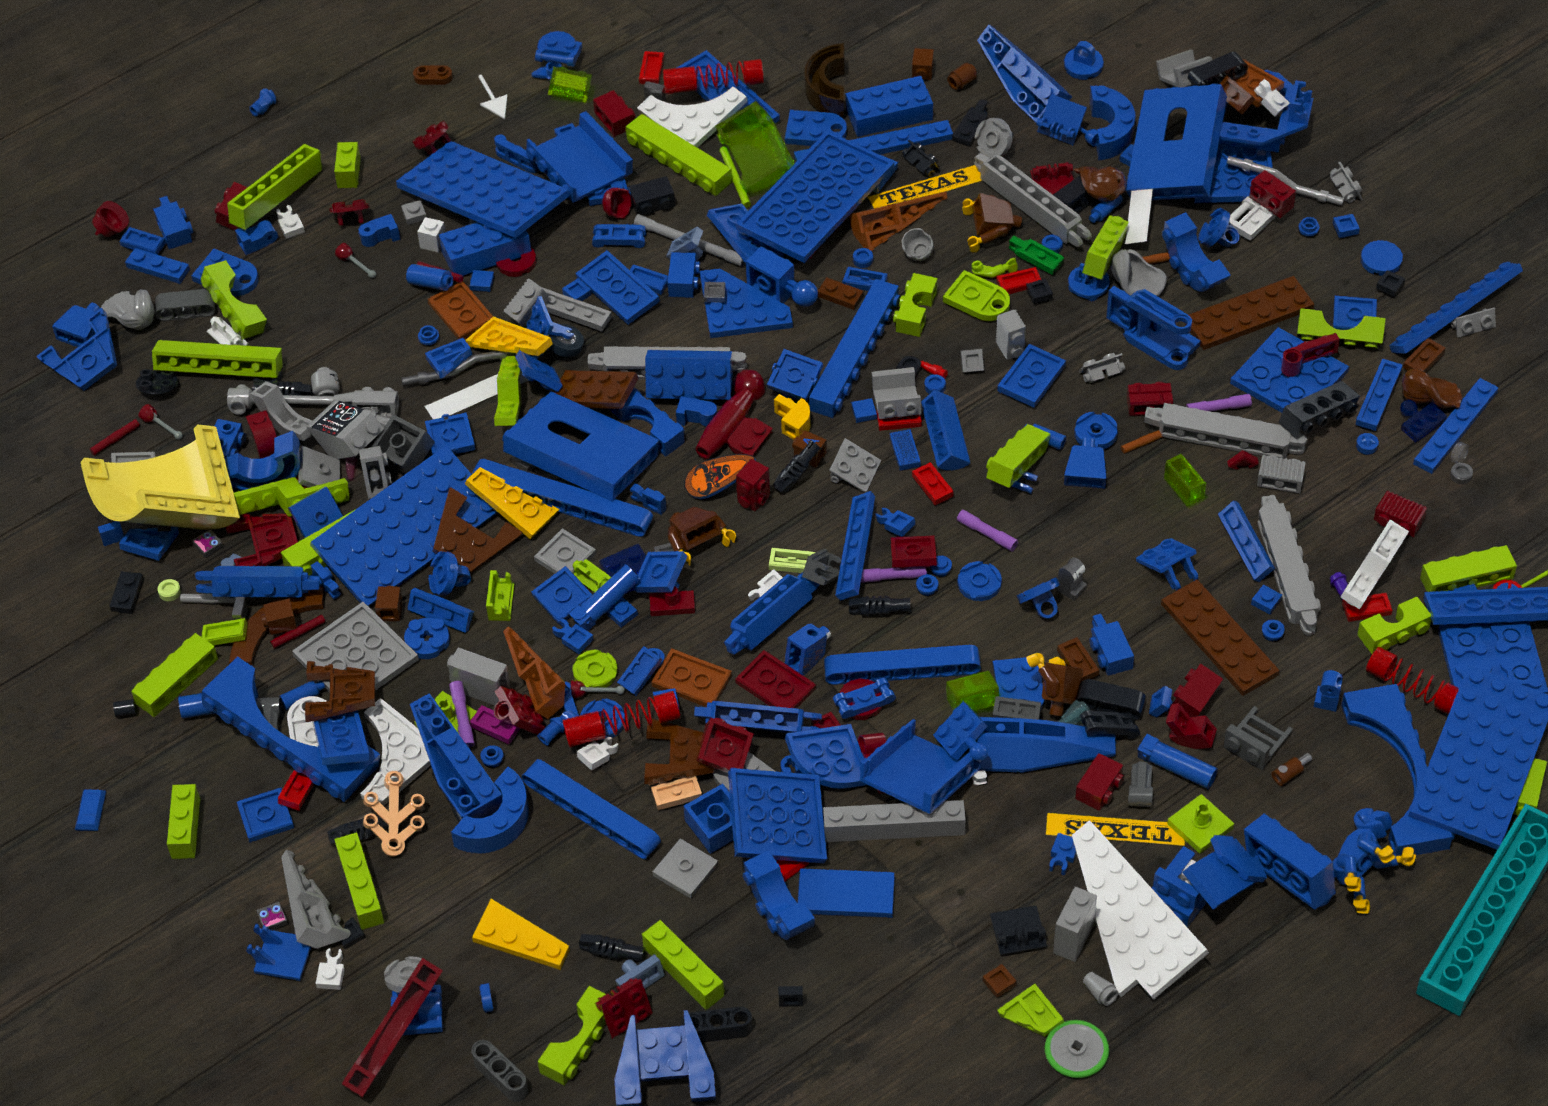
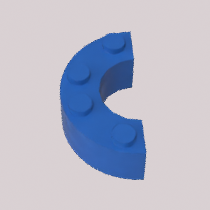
M1103 85L1091 86L1090 109L1092 117L1101 118L1110 123L1105 128L1097 129L1096 148L1098 160L1110 159L1124 152L1131 144L1134 137L1135 110L1129 99L1120 92Z
M1185 212L1165 221L1162 236L1170 255V265L1178 271L1182 282L1197 291L1203 292L1227 281L1231 275L1220 259L1212 262L1204 255L1197 240V227Z
M290 431L275 437L274 454L269 457L252 459L236 453L224 458L232 488L242 491L296 477L300 469V443L295 432Z
M507 767L494 782L502 794V804L499 809L491 816L485 818H471L465 815L451 831L454 847L470 853H489L511 844L522 833L528 820V801L524 783L513 769Z
M769 850L744 862L746 872L743 873V878L746 884L751 886L758 902L755 904L760 916L765 915L767 925L772 933L776 932L780 937L788 940L815 925V918L804 901L797 903L792 897L784 882L780 866Z

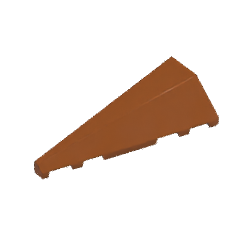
M946 191L850 214L849 218L853 235L864 248L873 251L875 247L887 241L895 233L903 230L920 218L926 211L931 210L936 204L947 199Z
M508 626L503 632L518 676L526 682L535 711L549 719L564 706L565 682Z

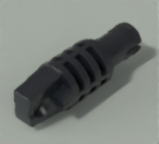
M275 381L272 383L279 387L282 395H313L312 386L302 384V382ZM254 383L253 391L263 383Z
M810 440L801 453L794 455L789 464L782 469L773 486L785 494L798 482L797 480L810 467L809 462L822 448Z
M866 596L849 599V614L869 616V614H872V616H876V614L882 616V614H885V616H888L891 612H911L910 598L890 599L888 596H885V598H882V596H878V598Z
M378 817L377 823L384 830H387L389 825L381 817ZM363 818L327 831L330 845L336 846V838L357 832L359 840L371 838L373 832L364 827ZM367 819V820H366L368 824H373V823H374V820H373V819H371V820Z
M581 934L579 940L580 950L587 951L596 956L608 957L609 959L621 960L625 958L643 962L646 953V947L626 944L623 939L617 940L614 937L611 939L609 936L604 937V935Z

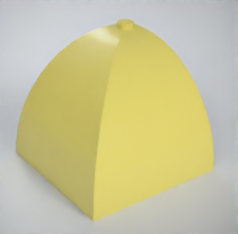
M197 424L193 429L195 441L178 450L155 458L123 463L104 462L102 459L84 458L81 461V467L87 490L94 505L108 519L120 522L203 530L219 529L233 524L240 516L217 428L215 426Z

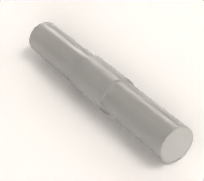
M212 594L180 595L181 603H235L236 597H213Z

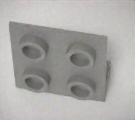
M845 438L829 470L831 472V481L838 483L843 479L866 493L881 460Z

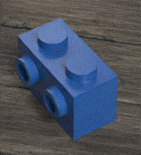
M217 419L214 426L217 428L223 455L226 458L238 453L240 446L245 443L246 434L241 423Z

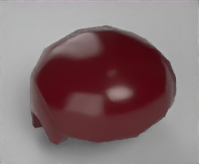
M614 187L608 189L602 199L603 211L612 218H625L631 208L629 191Z
M755 370L740 371L732 382L735 394L741 389H747L754 395V400L760 399L765 394V382L760 373Z

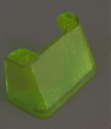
M757 101L716 125L719 132L717 134L719 141L722 144L726 143L730 148L743 174L740 184L746 192L754 193L772 187L795 164L773 119Z

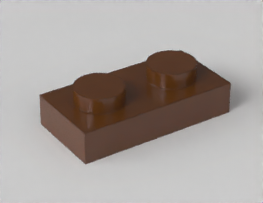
M1228 76L1220 83L1227 95L1226 102L1241 114L1255 100L1251 94Z
M827 277L818 289L819 298L852 310L856 309L864 296L863 290Z
M1427 338L1404 362L1403 368L1407 371L1420 369L1426 373L1445 353V347Z
M1078 637L1057 646V651L1067 666L1083 669L1080 683L1083 680L1099 675V668Z

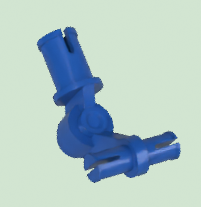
M565 682L563 706L565 712L560 717L551 718L550 724L537 736L544 745L548 746L559 733L565 731L563 719L579 716L571 694V685L568 682Z

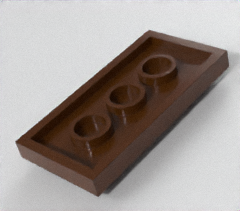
M565 370L560 379L562 387L558 392L554 390V393L587 408L622 409L639 377L636 372Z

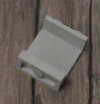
M1188 50L1158 60L1156 64L1159 79L1176 87L1191 85L1187 78L1189 72L1200 65L1212 61V57L1207 56L1195 60L1193 50Z
M914 367L872 372V390L879 419L921 415V396L917 395L915 387Z

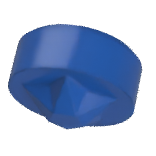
M1371 433L1359 435L1356 442L1357 450L1363 454H1373L1378 448V438Z

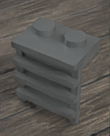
M1254 706L1237 727L1231 724L1227 728L1224 748L1263 771L1268 761L1272 760L1273 755L1280 750V746L1287 741L1289 735L1293 732V728L1289 726L1285 732L1255 716L1258 708ZM1247 723H1252L1253 725L1259 727L1260 729L1271 734L1279 740L1275 741L1265 734L1249 726Z

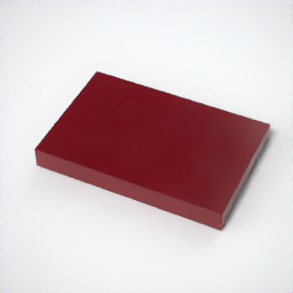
M765 650L735 678L737 685L767 705L797 709L816 690L815 683Z

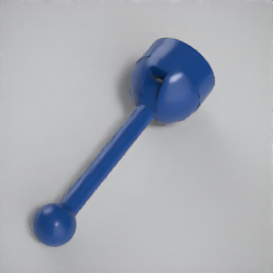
M1080 127L1079 131L1085 134L1087 143L1095 147L1097 130L1091 129L1087 131Z

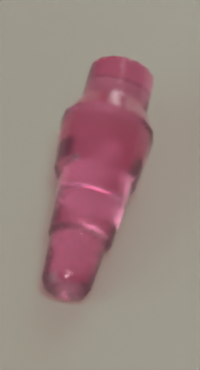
M356 456L345 458L348 480H353L354 469L357 464Z

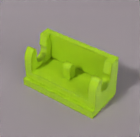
M490 570L486 603L488 621H511L515 584L512 583L510 573L506 572L505 578H499L496 570Z

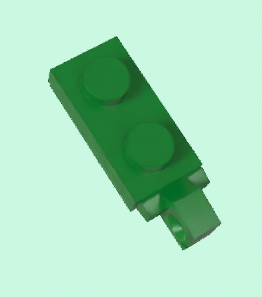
M1013 236L1009 240V249L1015 252L1018 257L1051 275L1064 263L1062 255L1032 239L1023 241Z

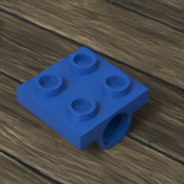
M434 985L403 1035L443 1032L441 985ZM392 991L391 1007L400 993Z

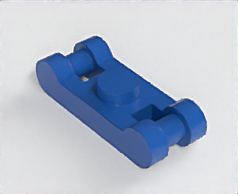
M504 135L495 136L494 142L495 146H497L495 150L498 157L530 173H537L539 171L538 165L527 157L526 150L521 146L507 141Z
M597 224L593 228L595 236L592 238V245L598 248L604 245H633L636 248H642L645 246L644 236L646 235V227L643 225Z
M880 678L868 686L848 693H838L833 697V701L836 706H839L841 717L846 719L889 704L896 699V696L889 689L890 684L888 680ZM880 692L882 693L880 696L877 697L875 695Z

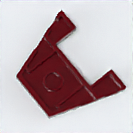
M242 514L236 522L226 526L227 534L250 529L256 552L253 555L234 559L235 566H267L281 559L282 551L298 543L291 516L288 517L287 514H263L262 517H250V514Z

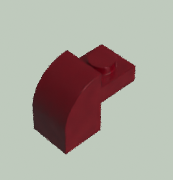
M267 410L246 416L259 458L269 457L274 454V438L277 436Z
M1179 703L1171 704L1166 719V724L1171 729L1169 738L1178 745L1192 749L1211 748L1217 729L1206 715L1190 717Z

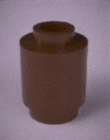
M964 63L950 72V75L947 77L950 87L954 90L962 89L974 81L977 77L976 68L972 64Z

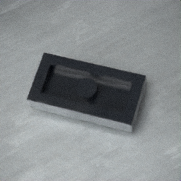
M121 571L109 606L111 612L133 613L144 580L142 573Z

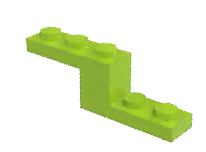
M515 356L502 358L497 376L498 405L494 417L495 426H514L518 420L522 404L520 385L522 371L518 367L519 364Z
M292 477L234 492V497L239 515L280 505L289 517L292 514L288 507L323 487L329 489L336 504L349 501L348 482L345 478L304 489L298 480Z

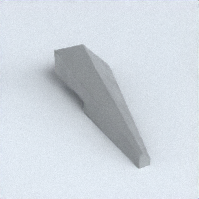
M286 850L281 858L297 942L314 948H320L347 939L351 934L349 929L341 927L339 924L341 918L338 914L333 915L328 908L330 903L313 879L308 880L305 877L303 865L298 866L293 860L295 854L292 851Z

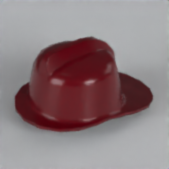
M104 202L97 209L92 220L96 229L95 235L97 236L101 233L106 237H112L122 232L129 223L126 211L115 202Z

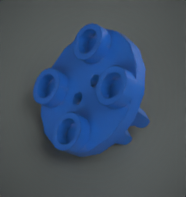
M1081 263L1080 267L1075 268L1070 273L1068 289L1079 297L1095 301L1108 290L1109 276L1106 273L1103 279L1083 274L1084 263Z

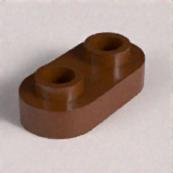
M422 65L416 67L413 71L414 81L419 85H445L453 79L451 68L445 65Z

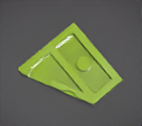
M1033 984L997 1010L1000 1017L1044 1037L1064 1023L1062 1016L1036 984Z

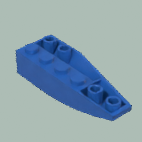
M991 25L986 27L977 41L1011 99L1036 123L1039 118L1042 119L1050 94L1066 100L1072 98L1047 72Z
M429 693L411 703L410 707L438 786L460 817L463 819L466 815L471 818H485L496 812L502 804L501 792Z
M980 717L988 726L977 738V743H983L988 748V756L981 761L980 770L1027 772L1094 760L1098 753L1106 757L1115 756L1114 734L1088 736L1084 726L1047 720Z

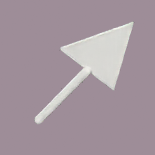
M479 75V79L492 99L480 105L505 119L507 95L495 98L483 76Z

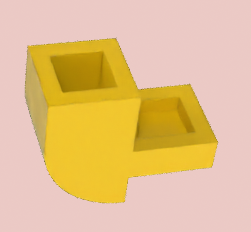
M779 394L774 399V410L776 414L783 417L781 419L782 434L794 440L804 430L809 432L811 422L808 403L802 398L795 403L792 399Z

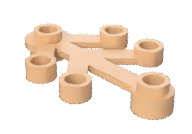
M398 771L388 772L384 779V785L389 790V811L378 801V795L375 792H367L363 799L365 806L371 807L389 825L387 833L377 823V816L372 813L365 815L363 820L364 827L370 829L382 841L381 848L383 852L391 857L400 855L405 848L404 841L416 831L422 830L424 826V819L416 815L411 818L409 826L398 834V825L415 810L421 809L425 802L421 794H414L411 797L410 803L398 812L399 789L402 787L404 780L402 774ZM395 776L398 778V781L393 782L390 777ZM373 797L375 801L369 802L367 801V798ZM419 799L421 804L417 805L413 800ZM371 818L374 820V823L368 824L366 820ZM413 821H419L421 825L415 826ZM394 841L398 846L391 847L389 843Z

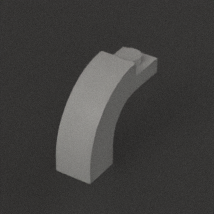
M265 381L250 393L260 412L267 410L273 427L281 435L294 431L298 439L302 441L312 436L307 428L312 420L296 413L286 402L277 385Z

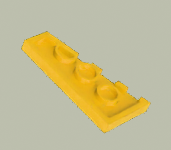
M492 317L465 340L472 348L518 353L521 350L528 355L534 356L544 353L553 344L551 337L496 317Z
M481 467L465 482L467 487L517 529L522 531L529 539L535 536L559 511L553 505L550 507L542 503L543 500L536 496L533 498L523 493V489L506 484L504 479Z
M490 899L472 936V940L475 943L561 970L570 951L569 945L493 899Z

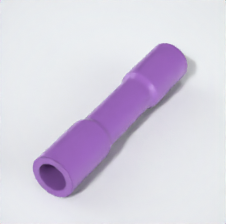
M1244 394L1226 399L1186 404V407L1213 412L1249 407L1252 405L1250 394Z
M961 510L957 516L958 522L982 533L1011 552L1018 545L1017 539L991 527L965 510Z
M920 566L904 569H863L861 583L888 579L919 578L922 575H926L927 571L926 568Z
M454 681L449 686L458 721V733L468 748H470L475 743L466 708L464 686L462 681Z

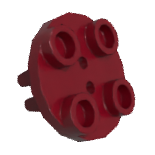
M441 121L437 125L432 124L425 130L426 134L423 137L420 135L412 143L417 150L423 148L431 156L437 151L434 146L435 140L439 139L443 145L451 141L446 133L449 126L445 121Z
M365 199L353 200L352 204L345 205V202H335L329 208V212L337 213L339 226L344 225L342 215L349 211H354L355 214H358L359 223H363L362 210L370 208L369 203H365Z

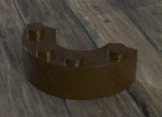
M843 43L830 45L815 52L807 61L804 71L805 93L808 101L821 112L834 113L841 117H844V86L836 85L830 82L829 79L844 74Z

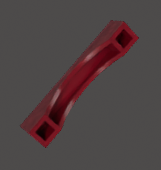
M424 958L420 960L378 1029L345 1077L342 1086L361 1098L364 1097L443 970Z

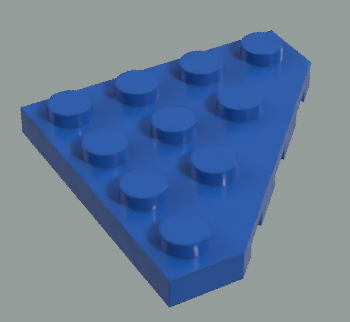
M722 269L699 271L703 298L705 282H725L726 284L725 302H704L710 338L793 328L789 306Z

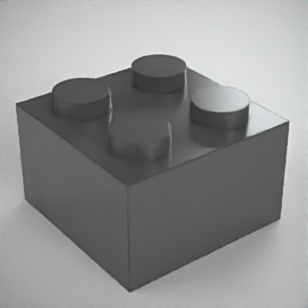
M393 414L371 447L380 446L381 453H386L388 465L407 474L423 461L435 442L425 430Z

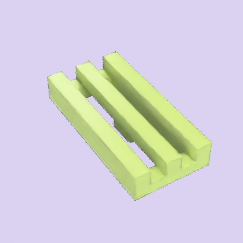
M772 548L769 570L801 573L804 571L807 560L799 559H807L808 556L815 552Z

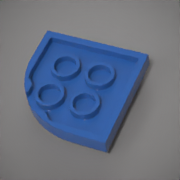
M851 724L786 733L785 741L791 757L803 774L819 775L821 785L834 789L867 785L860 781V764L864 757Z

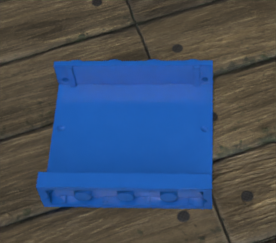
M586 111L579 114V126L538 146L530 139H527V157L538 165L539 170L544 172L552 183L568 189V198L573 203L632 174L633 159Z
M912 719L908 724L902 726L895 735L889 737L882 746L877 747L869 757L862 760L860 764V781L931 814L981 769V761L972 759L970 752L956 760L944 748L916 736V720Z

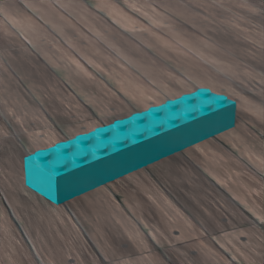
M1528 804L1524 805L1419 979L1416 994L1461 1016L1548 868V814Z

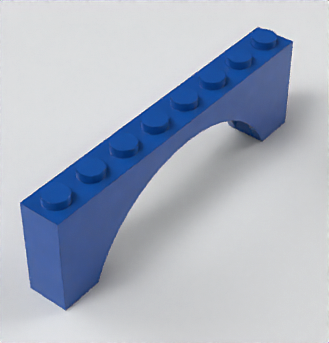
M239 657L235 658L202 690V704L208 711L215 712L224 722L238 728L243 735L254 739L260 747L267 748L279 760H284L295 771L303 773L315 785L322 786L331 796L338 797L343 802L379 767L380 753L368 745L369 761L323 765L317 746L295 741L275 729L262 715L254 699L255 668Z
M1397 684L1344 693L1341 707L1347 724L1366 729L1381 737L1404 760L1413 782L1414 802L1427 770L1426 754L1424 749L1419 746V734L1416 729H1413L1411 712L1406 710L1404 693L1399 691ZM1413 802L1405 815L1390 828L1388 841L1393 854H1397V856L1402 855L1405 847L1413 848V854L1416 855L1448 850L1454 839V833L1410 817L1409 813Z

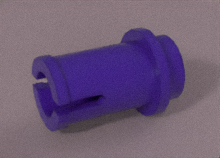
M1337 572L1330 577V584L1336 588L1341 597L1348 583L1346 575Z

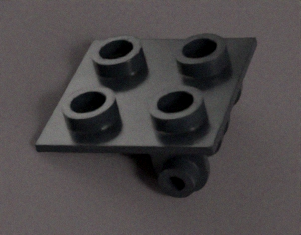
M1036 905L990 913L1000 955L1047 947L1045 927L1041 925Z

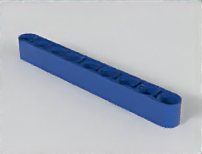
M480 459L471 473L473 474L481 467L504 479L506 484L523 489V493L533 498L535 496L543 500L542 503L550 507L552 505L557 507L560 513L639 537L645 535L654 517L645 508L616 499L611 501L593 492L486 459Z

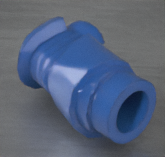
M266 88L260 91V98L249 107L250 112L254 116L263 115L270 105L276 104L275 93Z

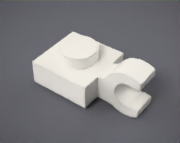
M1265 79L1254 89L1255 93L1263 98L1261 103L1274 116L1289 105V102L1276 89L1271 91V86Z

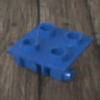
M1050 94L1043 117L1037 120L1036 125L1039 126L1037 132L1074 145L1087 107Z

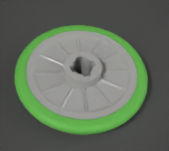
M1071 1020L1064 1022L1049 1033L1045 1042V1055L1050 1065L1057 1072L1072 1078H1084L1097 1073L1105 1065L1109 1055V1045L1103 1032L1093 1024L1080 1020Z

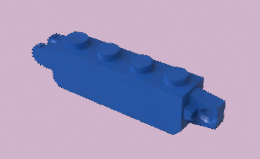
M217 566L213 571H199L195 573L197 580L212 581V584H198L196 592L212 593L213 597H302V594L308 593V590H319L320 576H309L299 566Z
M803 572L798 576L790 574L784 576L732 620L730 626L732 634L724 642L727 651L731 654H736L743 648L750 650L755 648L812 599L811 593L820 584L802 577Z
M722 701L707 702V707H695L694 711L695 717L706 718L705 723L710 718H720L732 726L783 733L820 729L815 726H803L804 718L811 720L822 719V714L804 712L802 709Z

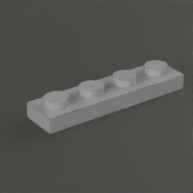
M543 288L550 295L544 302L548 313L599 331H603L612 318L611 311Z

